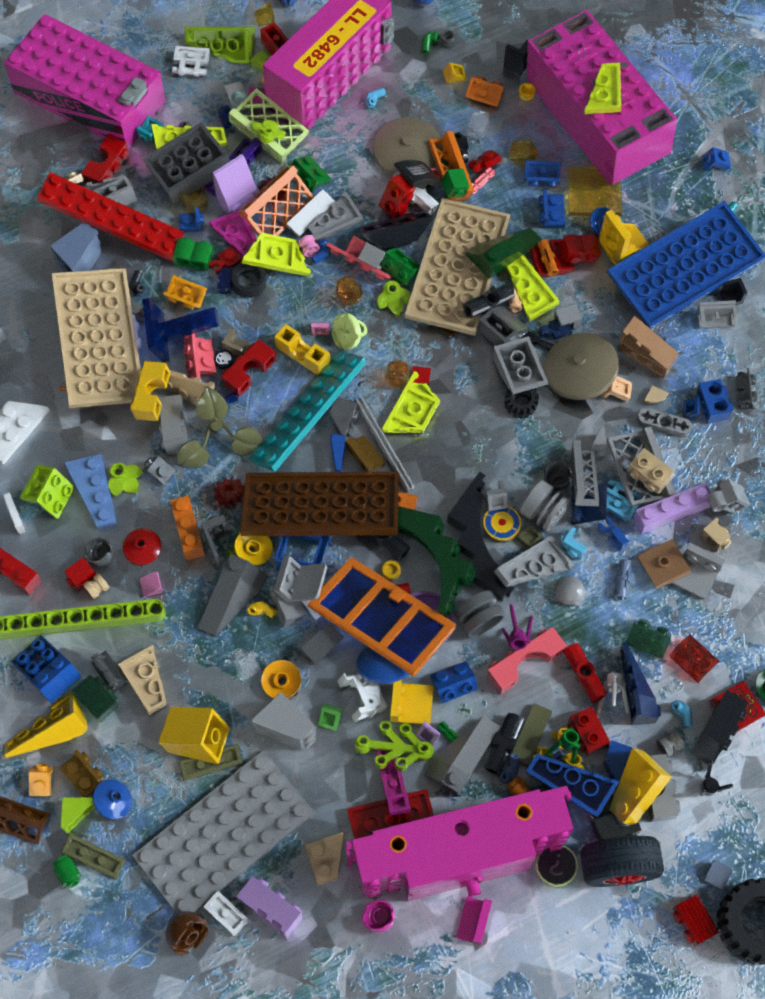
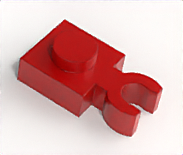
M488 150L478 156V160H473L468 165L470 170L473 169L474 173H477L482 168L488 169L502 160L498 153Z
M231 245L218 254L219 260H213L209 265L211 269L219 267L215 270V273L220 275L224 268L231 270L240 264L243 257Z

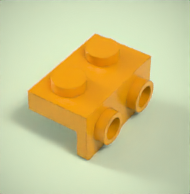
M173 275L167 292L163 291V295L168 296V301L176 304L178 301L184 303V307L193 310L194 307H201L208 288Z

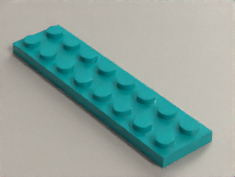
M339 350L333 356L330 363L322 369L321 374L311 382L309 387L300 395L293 406L288 409L282 419L277 422L271 432L266 435L264 442L253 451L248 458L252 464L276 472L367 363L364 357Z

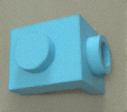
M572 527L570 531L566 530L563 534L561 548L570 557L581 560L587 547L572 538L576 528Z

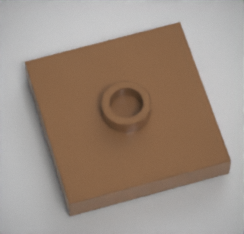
M672 539L637 556L655 589L691 573V569Z

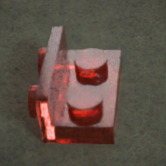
M691 634L681 641L669 655L697 683L720 662Z

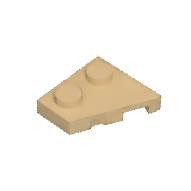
M343 832L305 844L318 886L338 879L344 839Z

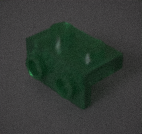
M639 618V620L634 619L626 642L628 646L663 659L672 634L665 627L658 626L656 628L651 626L649 621Z

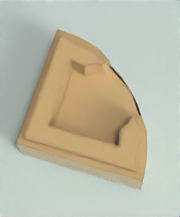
M652 385L644 403L653 405L663 402L667 399L669 393Z

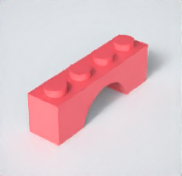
M553 627L549 630L543 629L537 634V638L532 641L530 639V643L525 648L517 651L511 650L505 655V659L500 662L497 660L488 667L487 676L500 694L517 684V667L523 660L530 657H539L550 662L563 653L567 645Z

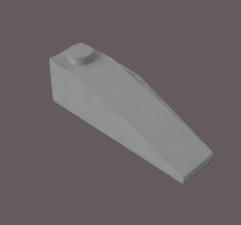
M482 716L463 732L458 739H455L454 742L450 743L433 758L424 775L459 796L501 726Z

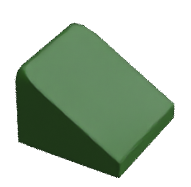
M324 703L321 707L317 726L337 731L343 708Z

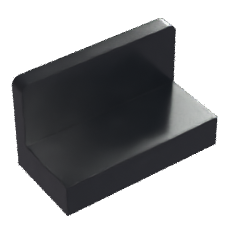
M528 40L524 42L520 49L510 44L506 45L504 68L520 76L527 68Z

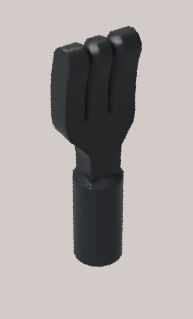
M529 331L521 337L529 336L532 344H537L547 350L554 346L550 342L537 338L535 334Z

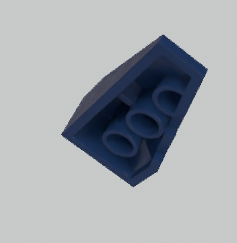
M623 642L620 647L631 725L656 723L661 716L660 705L656 704V698L627 642Z

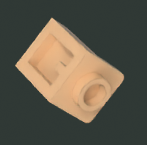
M617 376L614 383L601 396L606 398L609 395H613L627 401L631 396L632 382Z

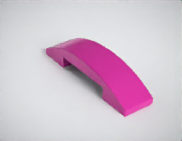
M376 749L377 756L386 755L390 752ZM396 759L388 763L384 769H380L390 816L411 812L402 772L395 768Z

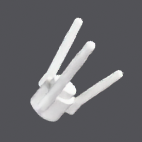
M620 673L607 674V681H604L603 687L606 692L608 690L612 693V706L616 705L617 693L622 691L625 711L629 713L626 683L623 682V675ZM605 697L601 701H599L598 708L596 711L598 719L603 707Z

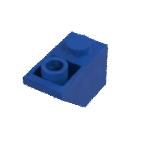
M611 740L603 765L610 779L620 782L632 747Z

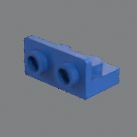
M543 189L542 195H539V206H542L540 221H543V228H565L563 194H547V189Z

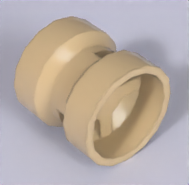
M99 573L93 576V580L82 584L93 600L99 596L101 591L105 592L110 588Z

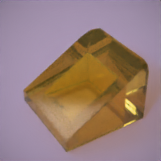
M271 3L255 11L258 26L269 25L275 22Z

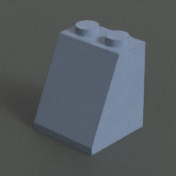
M83 222L50 245L56 264L63 272L91 271L102 252L100 247L101 241L97 237L98 231L95 227Z

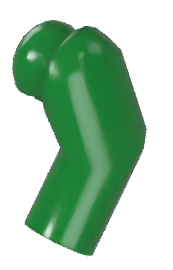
M432 31L423 36L422 53L430 52V44L439 40V33Z

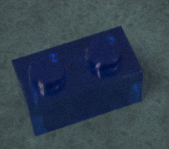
M221 268V272L218 273L220 282L217 283V289H219L220 294H231L232 269Z

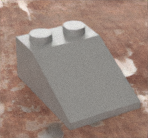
M529 336L494 346L493 360L512 395L548 385L547 378Z

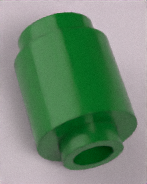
M67 855L59 857L52 863L53 871L63 887L73 888L80 882L81 874L72 859L68 858Z

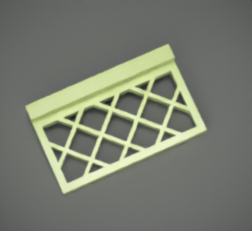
M256 88L236 109L233 108L229 112V122L251 140H254V138L259 139L258 133L252 129L254 119L266 120L276 118L278 129H289L290 136H285L281 139L275 138L271 143L261 142L262 149L282 164L286 160V156L309 134V130ZM257 95L262 99L263 104H252V99ZM272 107L275 109L276 114L266 115L265 108ZM243 108H251V115H243L240 111ZM253 108H263V115H253ZM278 118H286L289 121V125H279ZM292 129H299L303 133L300 136H292ZM290 140V146L285 149L280 145V141Z

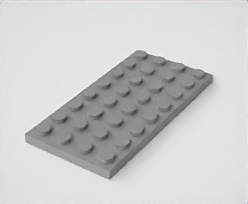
M263 750L132 856L177 914L184 911L196 913L217 891L221 892L311 818L315 812Z

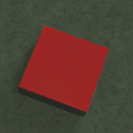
M413 366L412 374L414 371L419 374V377L413 383H426L429 386L431 368Z

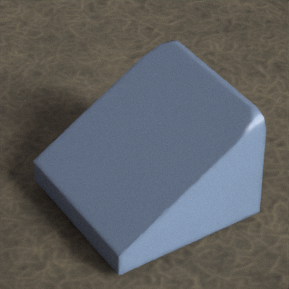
M713 860L704 878V882L724 890L733 868Z

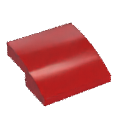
M562 239L549 240L551 251L555 254V262L559 273L554 276L571 273L575 270L573 263L564 261L560 246ZM536 245L530 250L534 269L541 278L552 277L548 276L545 264L541 261L540 249Z

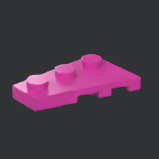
M239 210L209 221V225L226 242L232 245L242 257L248 253L251 246L257 240L250 224L244 217L241 218L238 214Z

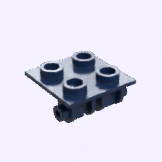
M607 483L598 484L599 506H576L573 484L571 488V525L606 520ZM589 494L584 496V499H594Z

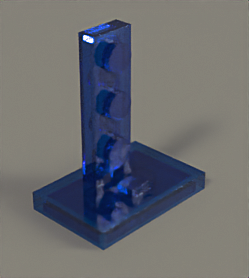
M150 298L142 299L147 346L163 363L170 361L168 341L219 326L218 312L215 307L165 321L163 311Z

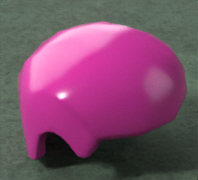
M374 900L365 906L361 918L366 928L372 932L382 933L393 925L395 911L388 902Z

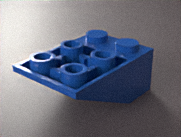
M42 635L11 661L51 704L82 677L72 663Z

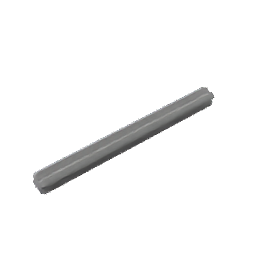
M362 397L356 399L354 402H357V410L360 411L362 419L393 472H398V480L404 491H412L414 489L413 482Z

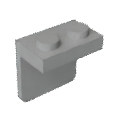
M284 556L273 591L286 602L316 600L320 596L327 566L324 563L301 566L291 556Z

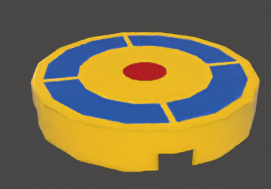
M508 506L505 509L488 510L485 513L483 529L489 538L497 542H508L513 540L519 533L521 517L514 508Z

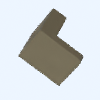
M231 328L221 343L222 349L229 351L235 357L243 355L250 346L249 342L237 338L236 330Z

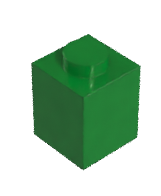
M464 169L447 170L441 179L447 198H461L470 187Z

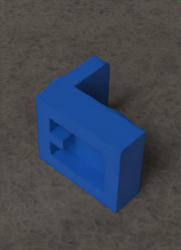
M195 207L196 213L179 214V230L183 232L201 231V224H204V214L200 213L199 207Z

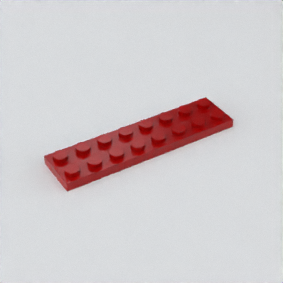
M49 172L36 200L41 204L170 261L174 259L172 256L178 238H182L184 234L183 231L52 172Z

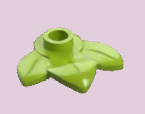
M267 119L263 123L252 122V129L258 133L259 140L263 143H271L275 138L281 139L285 137L286 132L278 129V123L274 120Z
M388 281L384 284L383 292L377 298L379 309L388 307L392 313L399 316L404 304H408L411 292L408 289L401 288L396 281ZM389 287H394L395 291L391 292Z
M122 463L113 464L109 469L111 479L108 482L111 493L116 497L123 490L130 494L137 493L139 483L136 478L140 477L143 471L134 464L127 466ZM122 471V474L116 475V472Z

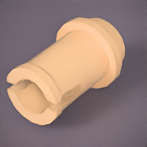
M514 289L515 297L508 301V307L513 313H517L522 310L523 303L518 298L517 290Z

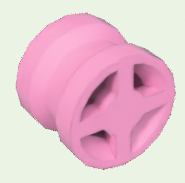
M306 235L298 241V245L303 249L302 252L305 257H311L320 250L319 245L315 243L313 235Z

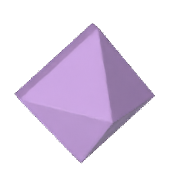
M424 721L415 736L420 741L429 742L433 746L441 733Z

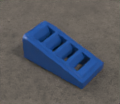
M330 434L335 472H342L346 447L345 435Z

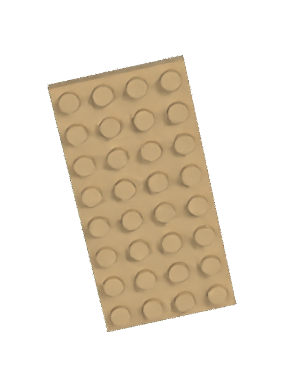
M442 198L404 318L475 336L482 314L472 319L466 317L463 312V304L488 291L492 278L489 279L465 254L479 243L505 236L511 214Z
M126 268L52 273L69 408L131 403L135 398V386L139 383L141 367Z

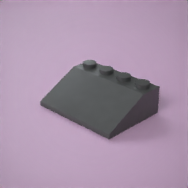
M200 122L144 157L143 161L164 193L175 205L214 180L213 172L230 162V159L204 124Z

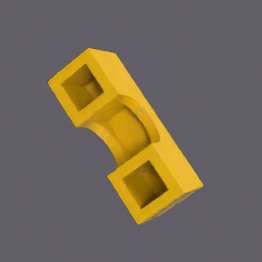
M287 324L274 336L277 349L316 375H320L322 369L330 363V353L316 343L310 347L301 339L300 333Z
M144 361L143 368L139 371V383L135 386V398L130 404V410L137 420L158 421L162 404L158 395L150 394L155 389L167 388L171 372L166 363Z

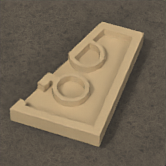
M170 370L171 373L166 390L175 395L181 394L182 399L195 406L206 387L214 390V382L209 381L205 383L200 378H187L183 373Z
M153 645L118 664L119 669L128 680L129 685L148 715L166 706V698Z

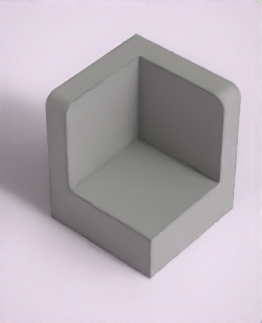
M366 242L358 259L381 270L382 267L379 265L385 252Z
M576 304L555 309L554 320L558 319L561 326L571 324L573 330L580 328L582 318Z
M502 480L498 481L499 489L486 491V495H484L489 511L508 508L507 492Z

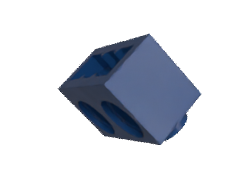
M721 379L699 383L696 393L700 397V405L706 423L728 420L733 412V406L731 401H728L727 388L722 384ZM715 407L720 408L722 411L716 410Z

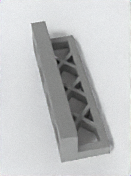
M573 440L571 459L575 505L599 506L594 451L581 450V440ZM582 457H590V460L585 462L582 460ZM586 468L591 472L589 474H585L583 472V469ZM588 481L592 485L587 487L584 485V482ZM589 494L594 499H584V496Z

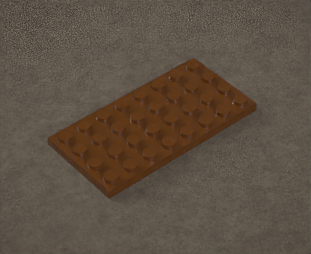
M398 472L246 473L241 536L398 535Z

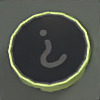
M563 845L562 849L552 852L550 848L544 849L542 854L538 855L536 861L538 875L543 882L553 887H563L570 883L576 876L578 869L577 858L574 853Z

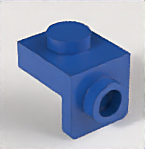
M712 147L701 156L705 171H708L713 166L728 170L731 167L730 156L727 151Z

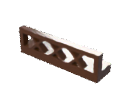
M0 796V831L39 844L43 829L50 821L51 814ZM7 821H15L18 828H11ZM32 827L37 829L36 836L29 834L26 828Z

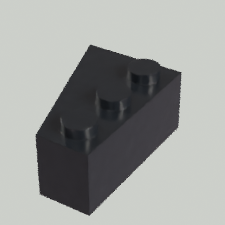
M726 690L690 753L707 764L710 760H713L714 763L721 751H727L732 742L729 739L730 736H735L740 727L737 725L738 721L742 722L748 713L745 710L748 702Z

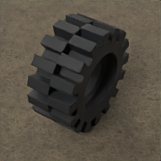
M508 388L504 400L506 410L508 409L509 414L513 412V417L519 415V418H522L525 415V418H527L529 414L533 415L537 409L539 393L534 388L512 395ZM518 395H524L528 398L529 402L526 405H519L514 399Z

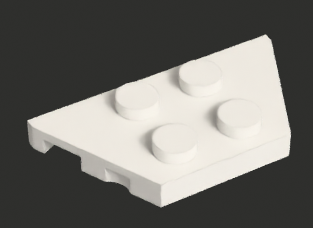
M8 401L0 410V461L3 465L50 411L47 406Z

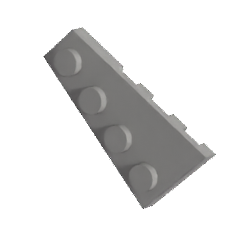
M550 536L501 565L494 572L502 583L509 587L571 570L575 565L555 539Z

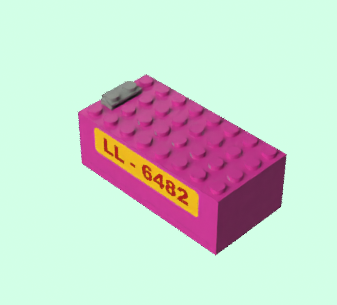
M329 0L263 64L266 96L306 129H311L314 123L319 118H322L326 111L333 107L337 100L344 96L348 89L355 85L358 79L363 74H366L369 68L374 63H377L384 53L390 50L391 42L394 38V19L391 17L392 2L390 0ZM272 107L267 108L276 114L275 109H273Z

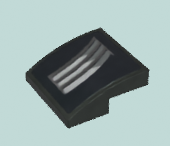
M403 160L394 164V167L414 187L424 190L427 184L439 188L443 183L425 162Z

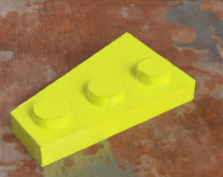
M620 62L601 65L593 92H591L589 97L590 100L584 110L585 115L621 112Z

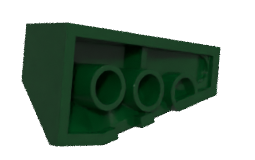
M527 228L479 243L466 252L465 255L490 279L538 245L537 243L542 238L531 228Z

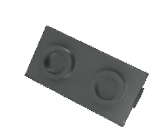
M747 368V373L738 372L736 376L737 389H744V391L738 392V404L741 408H747L748 405H752L753 409H756L755 402H758V396L753 385H756L755 374H751L749 368Z
M106 650L100 655L96 653L91 657V664L112 694L128 682Z

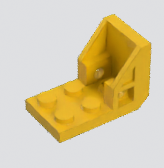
M612 209L605 212L598 242L614 265L649 245L635 224L621 223L620 217L615 215Z

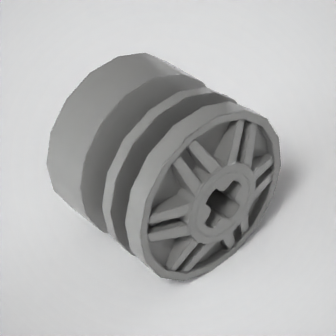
M541 480L524 501L520 513L530 520L538 514L539 517L536 524L540 526L544 523L543 529L549 531L564 515L570 498L564 496L561 499L562 493L560 491L552 497L551 494L554 487Z

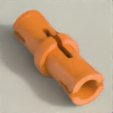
M547 239L541 240L537 243L542 255L541 261L545 264L548 276L557 275L559 270L556 266L555 254L551 251L549 241Z

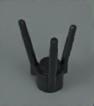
M710 760L704 776L705 780L700 787L701 796H712L716 792H722L734 786L733 784L719 786L718 781L710 776L713 760Z

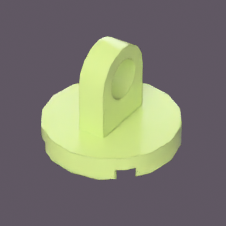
M350 313L339 314L332 322V325H334L331 330L332 337L340 349L351 350L356 348L360 343V339L367 334L366 325Z

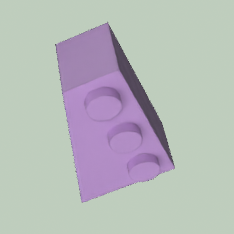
M252 876L236 896L237 899L288 939L303 919L302 910L295 904H289L285 901V897L277 890L273 892L269 889V884L262 878L256 879Z

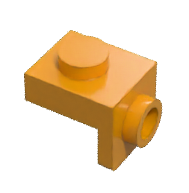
M39 763L31 768L29 771V796L51 795V773L53 772V766Z

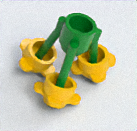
M562 726L560 730L553 731L551 737L556 740V743L550 749L546 747L536 748V754L549 758L554 756L553 752L557 748L573 749L572 753L562 756V762L584 768L581 765V756L577 754L580 745L577 743L579 735L572 728Z

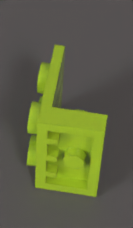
M37 464L20 498L26 502L39 504L53 518L58 519L74 490V485L54 467Z

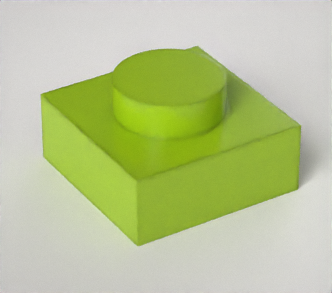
M261 50L250 60V63L263 73V64L271 56Z

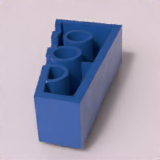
M540 754L535 755L526 770L527 775L549 789L567 786L568 791L571 792V800L569 802L596 819L619 783L617 780Z

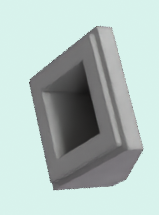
M604 427L600 428L590 451L604 452L607 445Z

